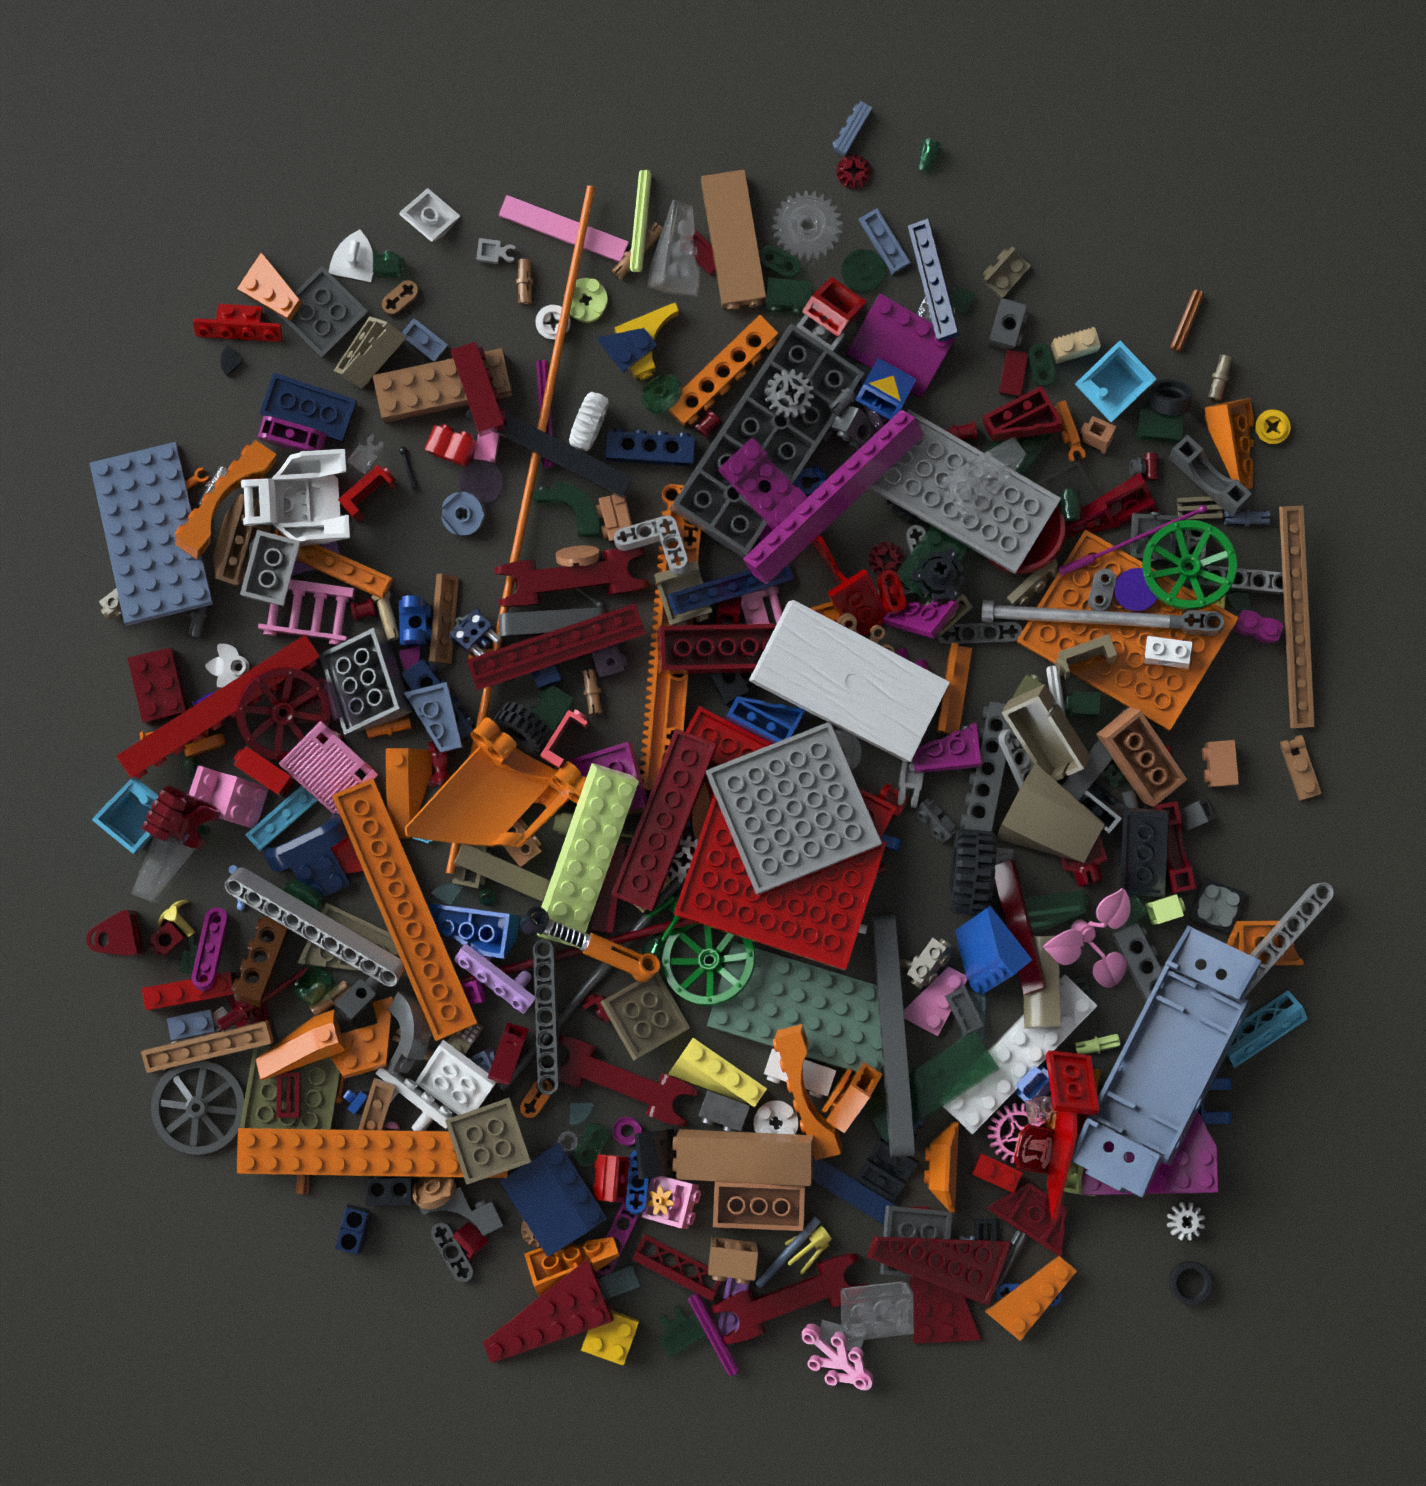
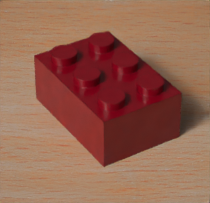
M170 647L127 658L143 723L152 724L176 718L189 709L174 649Z

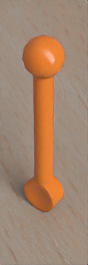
M342 1074L336 1097L337 1104L343 1101L341 1095L345 1079Z

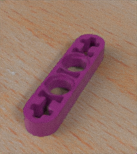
M635 1193L637 1203L640 1204L639 1206H642L643 1204L639 1203V1194ZM622 1202L606 1238L613 1237L619 1239L621 1244L618 1249L619 1255L639 1216L635 1215L632 1218L629 1214L621 1213L622 1209L627 1211L626 1202ZM621 1217H626L630 1221V1227L626 1230H621L617 1226V1221ZM619 1257L609 1263L610 1269L605 1268L604 1271L600 1269L597 1272L601 1275L611 1273Z

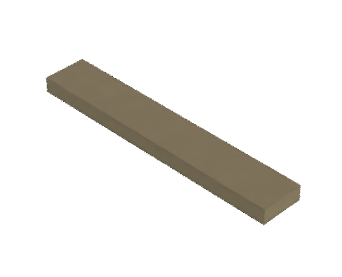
M462 844L454 862L542 902L550 884V881L467 844Z

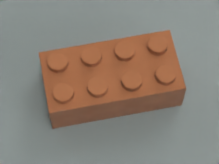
M1132 707L1127 708L1096 734L1143 803L1154 807L1187 780L1141 710Z
M715 1181L713 1227L803 1231L805 1186Z

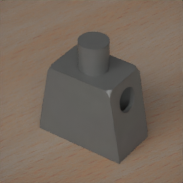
M369 977L365 982L359 979L335 1003V1009L352 1024L376 998L374 991L382 983L372 977ZM359 992L366 994L364 998H358L356 995Z

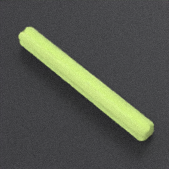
M641 170L639 172L630 269L632 272H641L643 268L652 177L649 170Z

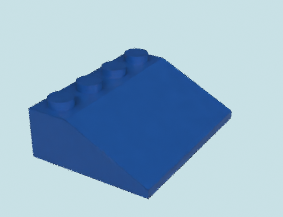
M991 906L955 930L966 978L970 982V987L980 996L1012 977L1032 961L1031 957Z

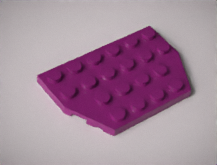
M1199 1111L1171 1166L1163 1162L1160 1163L1145 1194L1219 1193L1218 1147ZM1112 1142L1105 1143L1104 1150L1108 1153L1112 1152L1114 1144ZM1128 1152L1124 1156V1160L1127 1163H1131L1135 1159L1132 1152ZM1083 1169L1082 1188L1084 1196L1136 1195L1128 1190L1124 1194L1085 1173L1087 1169Z

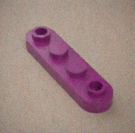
M219 907L210 909L206 913L191 977L194 986L200 991L211 989L216 982L229 922L225 910Z

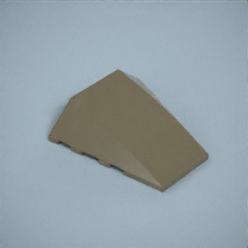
M1036 762L1002 822L996 840L1084 863L1105 823L1084 804L1077 801L1068 790L1066 791L1057 783L1055 778L1047 774Z

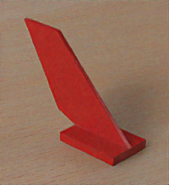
M1048 1050L1046 1062L1053 1111H1057L1047 1177V1189L1052 1221H1056L1077 1139V1113L1097 1115L1099 1104L1091 1055Z

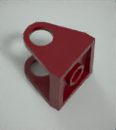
M119 911L92 927L86 935V943L94 952L128 956L145 955L136 911ZM95 931H97L96 934H95V936H94V944H95V946H94V945L92 944L91 937H92L93 933H94ZM103 932H106L108 943L102 947L99 938Z

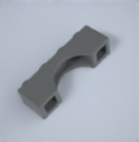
M1186 435L1172 449L1169 460L1229 515L1234 517L1248 503L1252 493L1237 479H1229L1219 473L1206 458L1204 449L1189 435Z

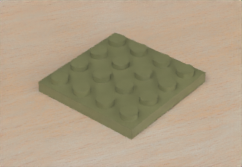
M263 1045L253 1048L240 1128L331 1129L341 1075L331 1057L288 1071L301 1072L300 1117L276 1118L277 1076L262 1081L256 1059L273 1046ZM283 1077L282 1113H286L287 1077ZM292 1077L291 1113H294L295 1077Z

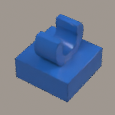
M350 1089L347 1090L343 1098L351 1103L348 1110L354 1115L357 1114L367 1101L369 1094L362 1090L357 1095Z

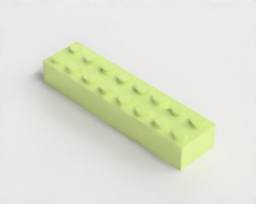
M594 763L591 764L542 904V908L547 911L549 918L558 921V924L563 923L564 926H569V929L580 930L581 934L586 933L639 782L633 775ZM537 934L538 937L569 945L568 942L564 943V940L560 939L558 941L557 937L552 938V935Z

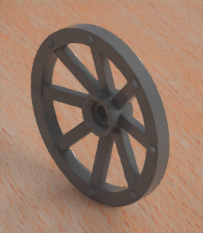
M200 1060L175 1066L160 1079L154 1090L151 1101L152 1120L160 1137L172 1148L193 1155L212 1153L229 1144L238 1134L245 1095L237 1078L228 1069L217 1063ZM200 1068L194 1097L178 1074L189 1069ZM207 1069L220 1074L227 1080L206 1097H203ZM172 1079L187 1099V1103L161 1099L166 1086ZM232 1087L236 1096L237 1108L209 1105L212 1100ZM196 1103L200 1105V1110L198 1112L194 1110V1105ZM160 1106L185 1109L186 1112L165 1128L161 1118ZM208 1112L236 1115L235 1121L226 1135L221 1132L207 1115ZM191 1117L190 1145H187L175 1139L171 1133ZM200 1118L219 1141L207 1146H197Z

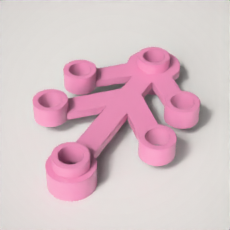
M807 1324L802 1331L803 1341L807 1344H815L829 1357L821 1358L813 1355L807 1363L808 1367L813 1371H818L820 1367L843 1369L848 1374L829 1370L825 1376V1382L831 1386L836 1385L837 1382L852 1383L860 1390H869L873 1385V1375L864 1368L863 1351L858 1347H853L849 1354H847L846 1336L841 1332H836L831 1338L832 1345L837 1347L836 1352L820 1338L822 1331L817 1325ZM849 1359L854 1362L855 1368L849 1363Z

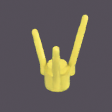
M822 1226L810 1234L812 1235L809 1237L811 1243L788 1262V1265H792L814 1246L816 1249L819 1248L800 1271L801 1274H804L832 1240ZM796 1236L785 1241V1245H789Z

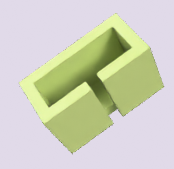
M1177 894L1145 904L1152 925L1184 916L1185 905L1182 898H1178Z

